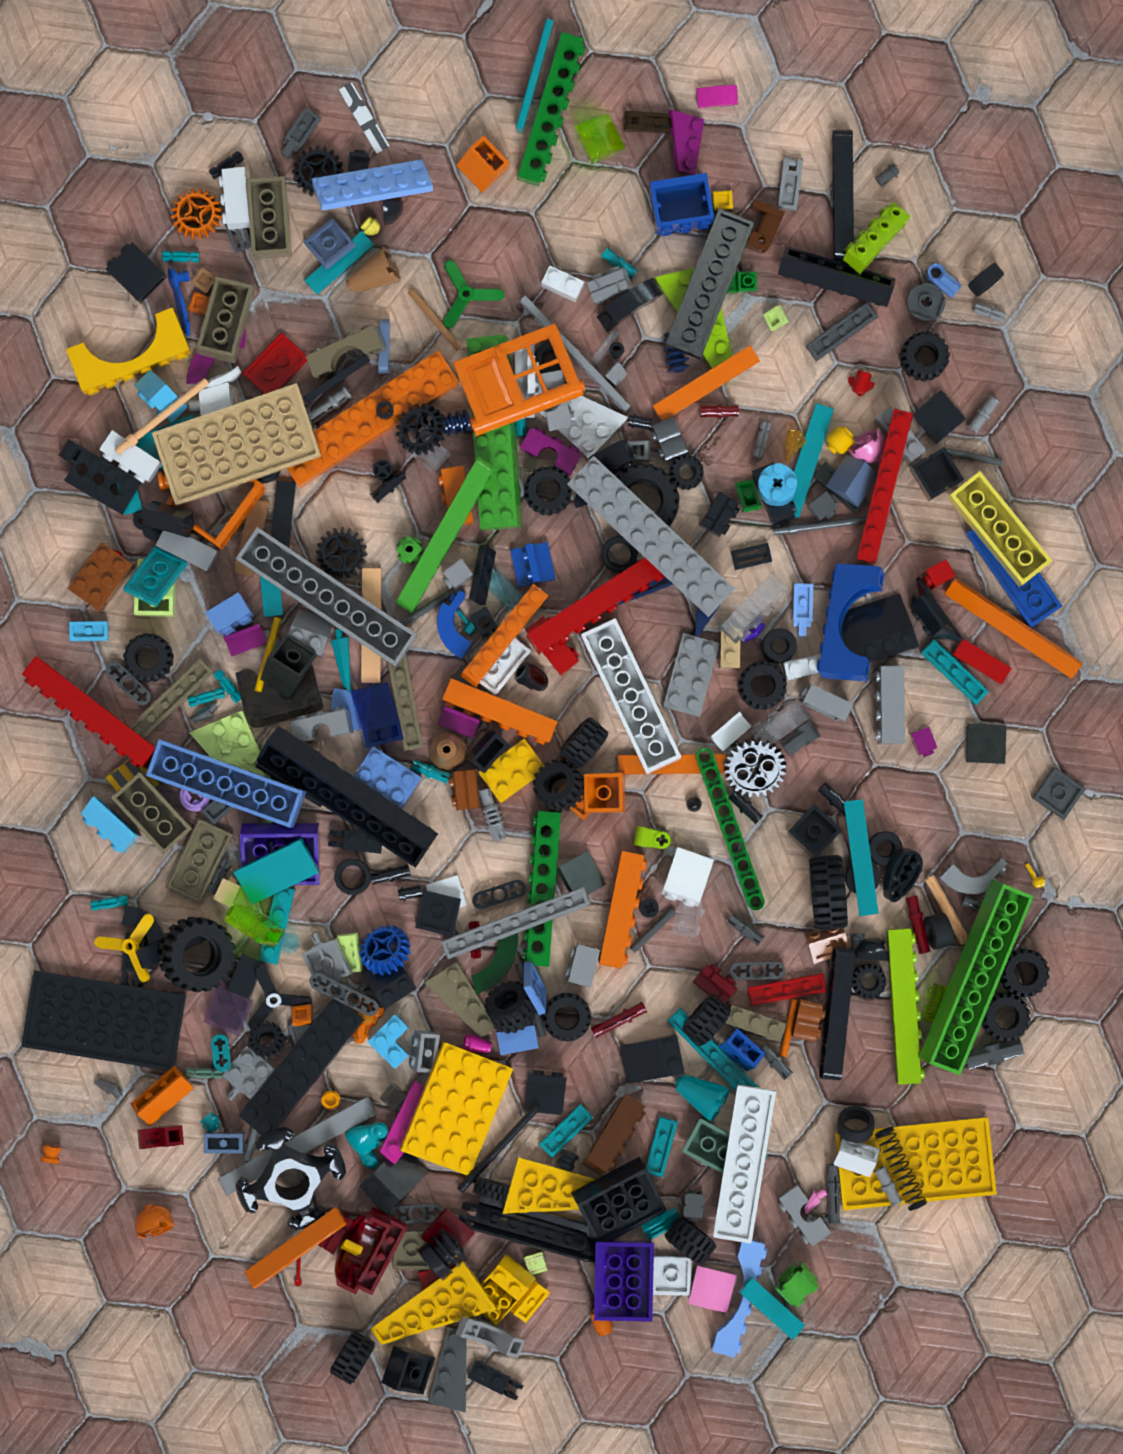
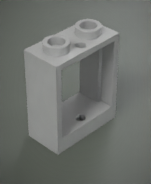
M813 684L805 687L799 697L802 699L800 704L840 723L846 721L853 706V703Z

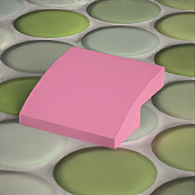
M698 1265L688 1304L728 1313L737 1275Z

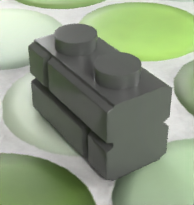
M684 1191L682 1213L688 1221H698V1218L703 1217L705 1196L701 1191Z

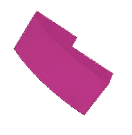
M737 85L697 88L698 108L739 105Z

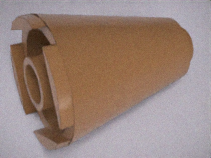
M385 247L377 250L347 276L346 284L350 291L353 290L355 293L395 284L400 281L399 270L395 262H392L389 258L391 254Z
M451 732L437 735L429 746V757L432 763L442 770L458 768L464 763V757L467 755V747L464 740L459 735ZM449 746L450 752L444 753L443 748Z

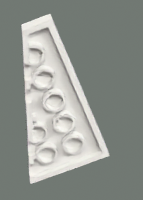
M535 375V381H539L537 375ZM540 382L539 392H535V395L542 393ZM580 396L572 399V404H568L569 412L573 411L575 423H571L572 427L559 429L558 431L589 459V456L595 454L629 417ZM558 405L538 413L547 420L546 412L554 411Z

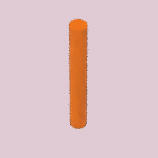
M791 999L780 1056L787 1057L799 1000Z

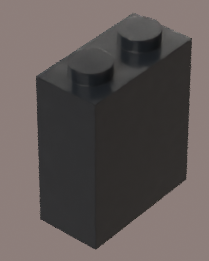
M132 242L130 245L126 244L121 249V254L117 258L113 257L107 263L108 267L106 270L141 304L167 276Z

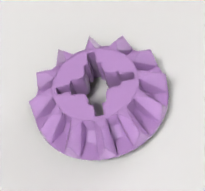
M184 789L180 791L181 804L189 811H201L209 804L210 799L201 795L198 796L202 801L194 800V802L190 803L192 796L188 793L189 791Z

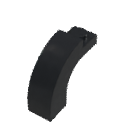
M651 278L613 301L597 316V319L606 332H609L631 314L653 303L664 293L654 278Z
M126 905L122 924L136 927L145 914L151 913L136 906ZM154 915V922L145 934L148 944L161 939L165 933L162 925ZM159 962L146 968L153 970L155 966H158Z

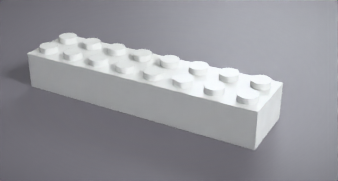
M616 618L581 634L586 649L646 775L680 760L681 755Z

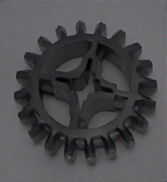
M318 145L316 146V151L309 147L310 153L308 154L303 150L302 154L304 157L297 156V160L300 163L294 162L293 164L298 169L292 170V173L297 175L293 178L295 182H299L297 187H304L303 193L305 194L309 191L310 197L314 195L312 179L329 176L326 172L329 162L334 167L333 175L344 173V169L340 168L343 166V163L337 162L340 159L339 155L333 156V150L327 153V147L320 151ZM314 158H324L318 163L310 161ZM305 166L311 172L308 182L303 178ZM319 168H321L323 174L319 175L318 173V175H316L314 169L319 170Z
M423 403L420 408L418 404H415L414 410L408 407V413L402 412L404 418H398V421L401 423V425H396V429L400 430L396 433V436L399 437L398 442L403 444L402 448L408 449V452L411 454L415 452L417 455H421L423 452V454L428 455V450L435 452L434 446L441 447L438 442L440 440L445 441V438L442 436V434H447V431L443 429L447 426V423L443 421L445 417L440 415L438 409L434 410L432 405L427 407ZM427 416L432 417L434 427L428 425ZM422 426L425 428V429H423V431L421 430V432L417 431V430H419ZM408 431L415 435V443L410 441Z
M341 527V533H338L337 529L333 528L334 535L327 531L326 534L329 538L326 539L324 536H321L324 544L317 543V546L322 548V550H316V554L322 555L316 558L317 562L323 561L319 567L322 569L327 566L324 572L328 574L332 571L331 577L333 578L336 576V573H339V579L343 578V573H345L347 578H350V571L357 575L354 569L357 567L359 570H362L359 563H366V560L362 559L361 556L365 557L368 555L367 552H362L367 546H360L364 539L359 538L356 540L359 534L356 532L351 536L352 529L350 528L347 534L344 527ZM341 538L351 540L356 546L344 547ZM335 540V550L326 554L327 547ZM339 544L343 551H347V553L344 554L345 557H343L344 562L343 559L336 554L337 552H339L338 550L340 549ZM357 552L356 560L348 567V557ZM327 560H340L342 568L333 567Z

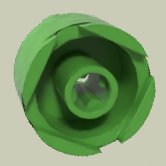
M798 1261V1266L793 1264L785 1270L778 1278L780 1281L779 1285H774V1289L787 1303L796 1307L802 1305L805 1297L809 1293L815 1292L819 1287L817 1284L818 1278L802 1261Z

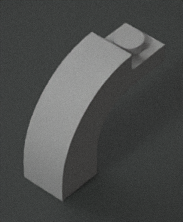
M999 858L979 877L966 876L954 864H950L938 879L956 892L979 894L987 891L992 879L998 881L995 876H1001L1005 872V866L1008 863L1003 858Z
M463 1316L456 1331V1335L462 1338L478 1341L498 1350L504 1355L515 1358L519 1357L525 1340L475 1317Z

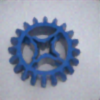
M387 924L385 928L380 925L378 930L373 928L371 934L366 933L367 939H362L363 944L359 946L361 950L359 955L362 963L366 965L365 967L375 974L379 972L383 976L385 972L391 974L393 969L398 972V966L404 967L403 961H408L407 955L411 954L409 949L411 944L408 936L402 929H398L395 925L391 927Z

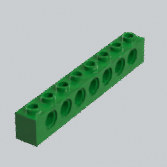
M564 32L561 33L517 176L518 181L540 187L541 182H545L547 176L545 167L546 164L550 165L553 153H550L552 146H556L559 136L556 135L557 128L562 127L564 117H561L563 110H567L570 100L567 99L568 92L573 91L575 81H572L574 74H578L581 63H578L579 56H583L586 45H583L584 38ZM570 52L574 55V58L567 60L564 58V55ZM565 70L569 75L566 78H562L558 73ZM559 88L563 91V94L556 96L553 94V90ZM554 106L558 111L555 114H550L547 109ZM549 124L552 130L545 132L542 130V126ZM543 142L547 147L544 150H539L536 145ZM534 160H538L541 163V166L539 168H533L530 165L531 162Z
M538 811V815H534L533 826H537L536 834H532V845L535 846V853H531L530 865H534L533 872H529V884H532V892L528 891L527 903H531V907L538 902H545L555 898L561 813ZM545 825L552 829V833L548 837H544L540 832L541 828ZM541 845H548L550 847V853L547 856H542L539 853ZM540 864H546L549 867V872L546 875L538 873L537 868ZM539 883L547 885V892L545 894L537 893L536 886ZM553 920L543 923L544 930L540 933L535 932L533 927L525 930L524 941L528 942V947L523 950V961H531L534 966L549 967ZM534 941H540L543 944L541 951L535 952L532 949Z

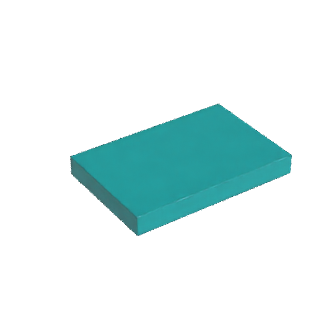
M154 546L125 584L123 590L157 607L187 567V561Z

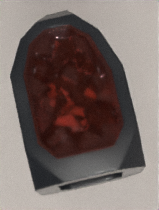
M529 662L520 666L514 677L518 684L536 691H544L549 682L546 674Z

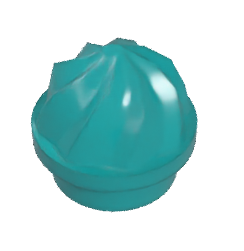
M213 1112L200 1121L203 1125L202 1128L208 1132L218 1130L220 1125L218 1115H214Z

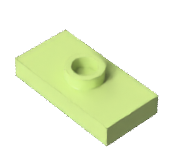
M358 933L337 935L339 944L352 972L363 971L359 955Z

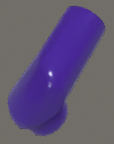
M761 618L752 621L754 628L740 634L743 643L757 637L764 629L765 624L762 623Z

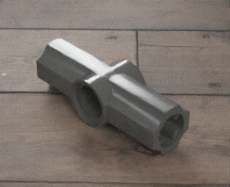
M1019 1038L1010 1042H996L985 1045L981 1049L970 1051L966 1060L967 1069L987 1064L994 1065L1004 1062L1005 1059L1024 1055L1021 1040Z

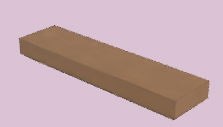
M258 500L246 517L238 554L257 527L264 531L269 502ZM236 560L233 573L253 578L254 572Z

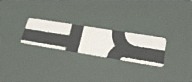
M349 83L339 89L375 152L379 153L388 148V142L353 83Z

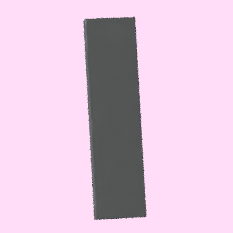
M865 302L807 344L805 348L817 362L877 319L878 316L869 303Z

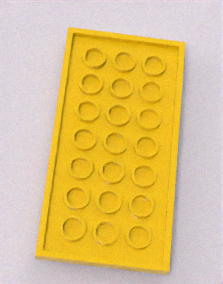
M988 1117L894 1126V1131L891 1133H896L897 1135L892 1140H900L899 1144L895 1147H903L899 1154H906V1157L902 1161L910 1162L906 1168H912L913 1171L909 1175L916 1176L915 1180L911 1183L918 1182L919 1186L914 1190H922L918 1197L924 1196L927 1202L997 1195ZM888 1127L875 1128L870 1139L862 1142L880 1149L877 1164L870 1177L838 1167L843 1211L891 1206L887 1195L881 1190V1184L874 1171L885 1166L892 1181L901 1178L911 1171L906 1170L894 1175L892 1174L907 1163L889 1167L904 1156L886 1160V1158L900 1151L901 1148L882 1153L898 1142L879 1146L895 1135H888L879 1139L875 1138L876 1136L874 1135L877 1132ZM836 1132L834 1134L836 1153L838 1154L842 1137ZM914 1177L905 1178L897 1182L895 1181V1188L898 1194L900 1195L901 1199L903 1200L898 1205L911 1204L924 1199L920 1198L905 1203V1201L913 1198L921 1192L916 1191L902 1196V1194L911 1190L917 1184L909 1185L900 1189L899 1187L906 1184Z

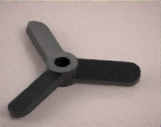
M262 965L255 967L254 974L266 996V1000L249 1020L248 1026L250 1029L255 1030L253 1026H260L259 1022H264L271 1011L279 1005H312V998L309 996L280 994L275 989L266 968ZM272 997L277 998L275 1001L271 1000Z

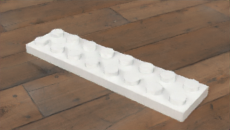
M737 1084L713 1232L714 1238L752 1243L776 1090Z

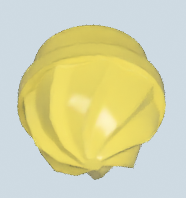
M368 216L360 228L364 230V234L371 236L379 232L380 224L376 218Z

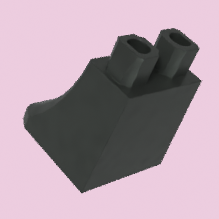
M291 635L284 636L268 656L260 680L264 682V686L268 689L274 688L279 691V696L282 698H289L315 660V650Z

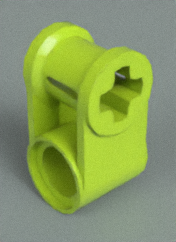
M636 826L633 845L665 849L670 845L671 837L668 833ZM661 835H665V839H668V842L664 843L663 846L657 841V838H660Z

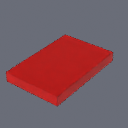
M281 332L242 374L263 394L281 389L307 362V355Z

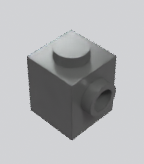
M826 491L809 504L807 508L816 520L820 522L825 517L830 519L837 513L835 509L838 507L836 504L838 500L832 493L828 494Z

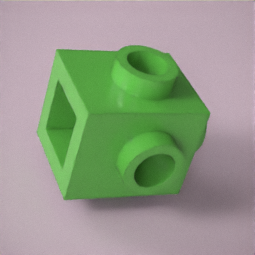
M410 536L406 539L403 537L396 545L398 547L396 549L397 557L404 564L406 562L410 565L413 562L417 563L424 552L421 547L423 544L416 537L413 539ZM412 546L413 551L411 553L406 552V547Z

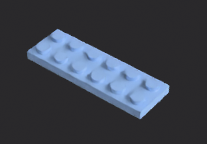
M422 159L312 179V186L322 211L433 191V184Z

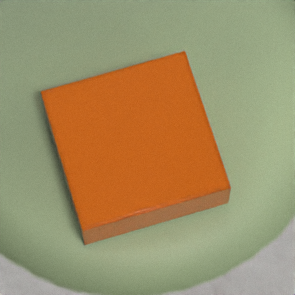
M194 292L188 310L205 316L210 297Z
M311 1004L292 1006V1025L294 1027L312 1024Z

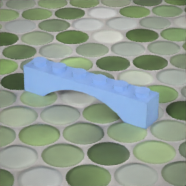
M753 1239L751 1244L740 1242L737 1257L741 1264L743 1284L749 1277H752L754 1280L760 1278L762 1272L760 1262L761 1259H765L767 1248H764V1242ZM742 1295L733 1315L724 1325L716 1330L711 1347L712 1352L734 1358L736 1353H740L742 1342L739 1341L740 1336L745 1334L747 1323H744L746 1315L749 1316L752 1309V1304H749L750 1302Z

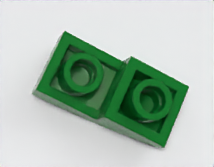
M757 272L734 273L727 293L757 291Z

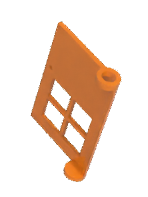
M555 323L453 362L475 416L470 418L469 421L476 437L583 396V391L586 390L583 381L577 378ZM549 339L557 359L537 366L530 346ZM526 348L534 368L514 375L506 355ZM559 363L567 383L547 391L539 370ZM536 372L543 393L524 400L516 379Z

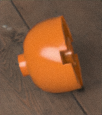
M154 1204L144 1206V1210L137 1215L135 1220V1230L138 1238L141 1239L147 1238L146 1234H152V1237L170 1231L172 1229L171 1226L175 1227L171 1213L165 1207L155 1206Z

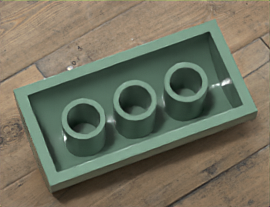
M699 1117L683 1146L682 1152L723 1174L730 1133Z

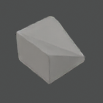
M616 362L605 375V379L616 388L627 376V372L619 362Z

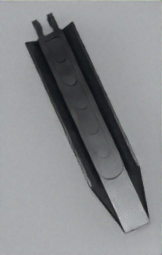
M482 1196L478 1205L467 1202L462 1204L464 1210L476 1212L475 1216L464 1213L459 1215L461 1221L473 1223L472 1230L580 1261L595 1263L596 1241L586 1223L547 1212L502 1214L505 1202Z

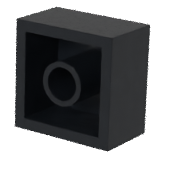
M814 804L786 834L811 857H817L838 836L842 829Z

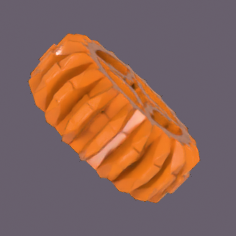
M191 188V194H188L185 190V197L178 195L177 197L180 202H173L177 207L171 208V212L176 213L171 216L172 220H176L173 225L174 227H179L177 230L179 233L184 231L183 235L186 238L190 233L192 240L195 239L196 235H198L199 240H202V234L204 233L208 238L209 230L212 233L216 232L213 226L220 227V224L216 221L222 220V216L218 215L222 212V208H217L220 202L214 201L216 199L215 195L209 197L210 192L208 190L204 194L202 188L198 189V193L195 192L194 188ZM193 200H202L207 202L208 205L197 206ZM186 204H189V211L182 217L183 208ZM192 207H194L195 210L199 212V218L201 221H199L198 218L195 217L194 210ZM212 210L211 218L205 225L204 217ZM196 222L200 228H191L185 225V223Z

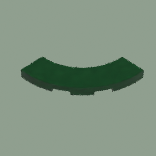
M518 933L499 940L497 952L491 963L481 972L471 976L476 994L490 989L506 975L517 952Z

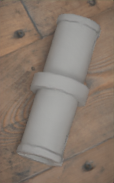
M989 396L981 409L976 411V416L967 427L977 434L985 421L991 418L990 414L1000 402L994 397Z
M882 1166L876 1169L874 1173L881 1184V1190L887 1195L891 1206L901 1203L903 1200L895 1188L896 1183L891 1180L886 1167Z

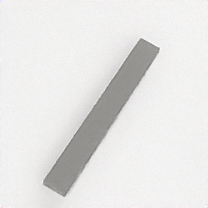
M526 296L520 300V305L542 328L552 324ZM559 331L568 355L622 412L626 413L630 409V405Z
M581 887L441 941L447 959H451L591 905L585 887Z

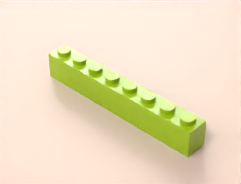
M910 928L886 930L887 950L889 951L888 966L896 1084L922 1083L921 1079H924V1067H920V1059L918 1058L922 1048H919L922 1032L921 1028H918L917 1022L921 1020L920 1009L916 1007V1002L919 1001V991L915 990V982H918V973L914 971V963H917L916 951H913L912 944H915V932H911Z

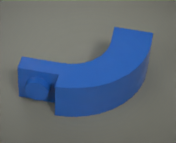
M459 590L458 593L454 592L449 599L450 606L442 603L438 612L437 627L445 647L453 655L463 660L472 646V642L459 635L454 627V616L466 597V594Z

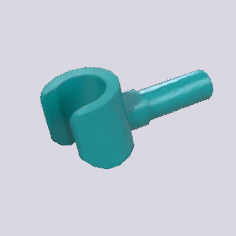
M458 610L457 614L466 624L463 630L471 636L476 631V627L466 618L461 610Z

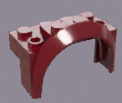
M374 1207L357 1217L343 1241L348 1239L362 1246L363 1249L358 1256L341 1248L339 1249L334 1269L337 1286L354 1294L360 1289L373 1295L408 1228L407 1223ZM379 1236V1238H378V1240H377V1242H376V1244H375L373 1250L371 1251V1253H370V1255H369L367 1261L365 1262V1260H366V1258H367V1256H368V1254H369V1252H370V1250H371V1248H372L374 1242L376 1241L377 1237ZM348 1259H350V1260H352V1261H355V1262H357V1263H359V1264H361V1265L358 1266V1265H356V1264H354V1263L348 1261Z

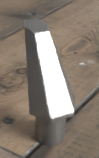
M212 702L207 709L203 707L189 719L196 723L213 718L212 714L218 706Z
M98 1079L94 1082L108 1095L112 1093L117 1100L123 1095L117 1088L119 1084L103 1079Z

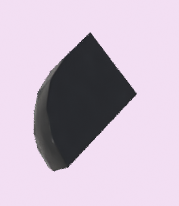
M383 200L384 225L393 224L402 215L404 205L401 202Z
M868 938L859 943L855 949V957L865 960L889 961V951L885 950L883 945L885 941L881 938Z

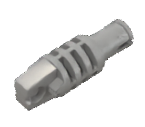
M486 788L478 791L483 804L482 813H485L484 818L487 819L485 823H488L487 829L493 841L505 839L504 822L501 821L502 816H499L500 810H497L499 806L494 803L491 789Z

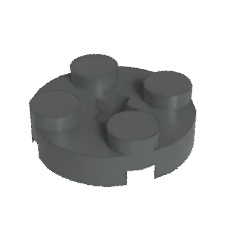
M932 283L917 285L910 291L907 298L909 314L922 322L934 321L942 314L946 304L945 296L941 289ZM929 298L931 306L924 307L921 300Z

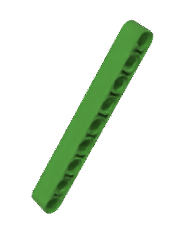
M480 456L477 458L398 597L397 605L411 613L414 612L496 467L495 465Z

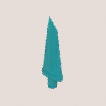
M340 629L334 630L336 639L330 641L342 684L351 694L349 637L343 638V632Z

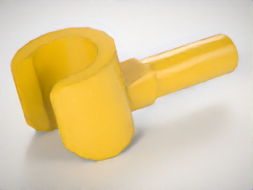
M1026 864L1025 867L1031 875L1033 886L1035 888L1044 887L1045 881L1043 876L1036 877L1030 864Z

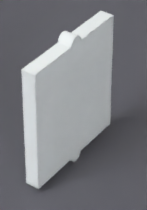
M458 875L426 885L427 891L461 898L460 907L467 906L463 894L464 889L461 888Z

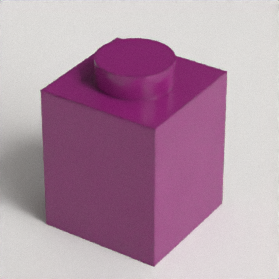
M929 727L909 734L917 755L923 754V757L934 754L933 750L938 748Z

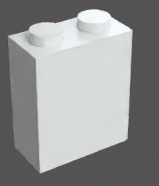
M677 847L661 894L672 901H676V899L683 901V904L686 906L698 907L714 860Z

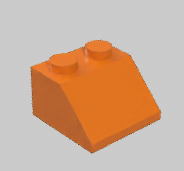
M584 774L585 813H626L625 774Z

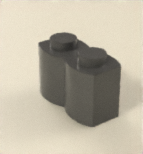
M674 417L652 425L653 430L650 433L653 441H658L660 448H657L661 459L665 458V461L668 462L678 458L680 455L688 454Z

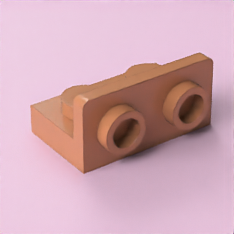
M843 928L813 931L805 935L814 964L830 959L834 947L849 948Z

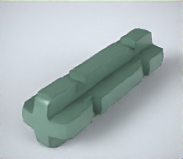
M187 1067L185 1069L186 1078L223 1077V1072H219L215 1068L194 1069L193 1067Z

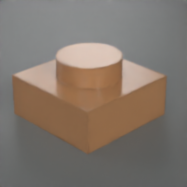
M202 267L191 283L207 295L214 286L216 277Z

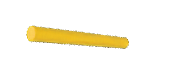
M274 617L254 689L256 692L261 693L264 682L260 678L267 658L273 651L281 623L280 618Z

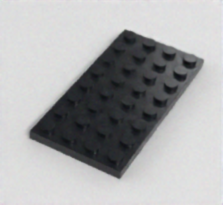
M34 970L21 1047L168 1071L176 1063L187 995Z

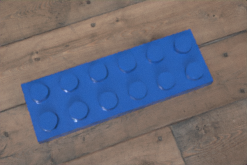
M973 529L965 533L1030 628L1062 607L1039 572L1019 587Z

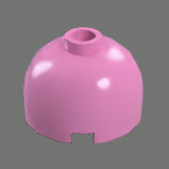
M877 428V431L871 429L857 437L855 440L858 442L848 449L854 458L866 461L867 464H877L882 459L886 438L880 428Z

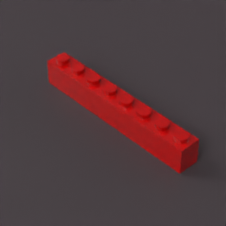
M896 408L893 411L857 556L859 560L871 563L877 562L914 415L913 412Z
M643 558L527 633L526 637L538 655L542 653L546 655L554 650L553 646L558 642L560 645L570 639L569 635L574 632L579 634L586 629V624L592 622V624L602 619L601 615L606 611L608 613L613 612L618 608L617 604L622 601L627 603L634 598L633 594L635 592H644L650 587L649 583L654 580L657 583L665 578V576L646 558Z
M37 656L34 657L22 673L26 677L24 680L32 687L35 685L41 689L39 693L47 699L52 697L56 700L54 704L61 710L65 708L71 712L69 714L70 717L77 722L79 720L85 723L84 727L91 733L96 731L100 734L99 739L107 745L109 743L115 746L114 751L122 757L126 754L131 758L129 762L137 768L139 766L146 768L152 760L156 749L155 746Z

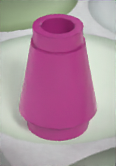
M466 1034L462 1049L472 1053H490L492 1042H488L473 1034Z

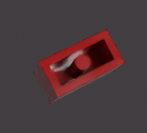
M947 559L924 571L921 580L927 588L929 587L930 590H933L955 577V574Z

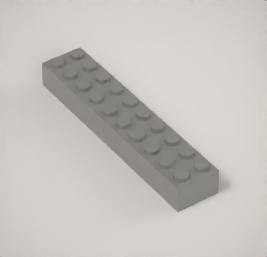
M594 456L567 484L708 617L735 589Z
M258 527L236 557V560L396 668L418 637L416 633Z

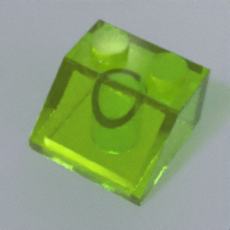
M609 114L591 118L575 126L577 138L591 165L625 149Z

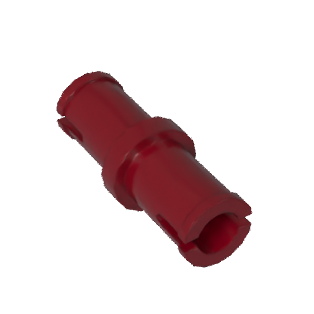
M721 404L716 406H700L699 414L700 418L717 417V419H721L722 417H738L739 407L738 405L721 406Z

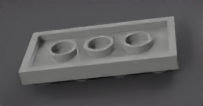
M683 633L664 700V708L700 717L720 643Z

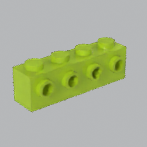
M895 202L889 207L887 205L884 206L879 213L880 217L878 219L874 217L868 224L869 228L867 231L862 230L856 237L857 241L854 244L851 242L844 250L846 254L843 260L861 274L909 221L911 216Z

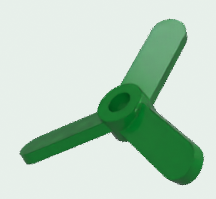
M449 260L445 263L444 268L459 295L444 319V325L447 328L455 326L469 302L500 301L504 298V292L501 289H472L467 285L454 261ZM469 292L470 295L468 297H464L463 293Z

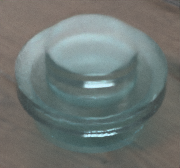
M286 934L280 941V947L286 953H294L299 948V939L293 934Z

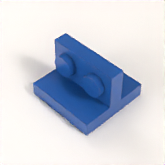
M548 542L535 545L533 543L526 544L525 547L510 550L518 588L556 580Z

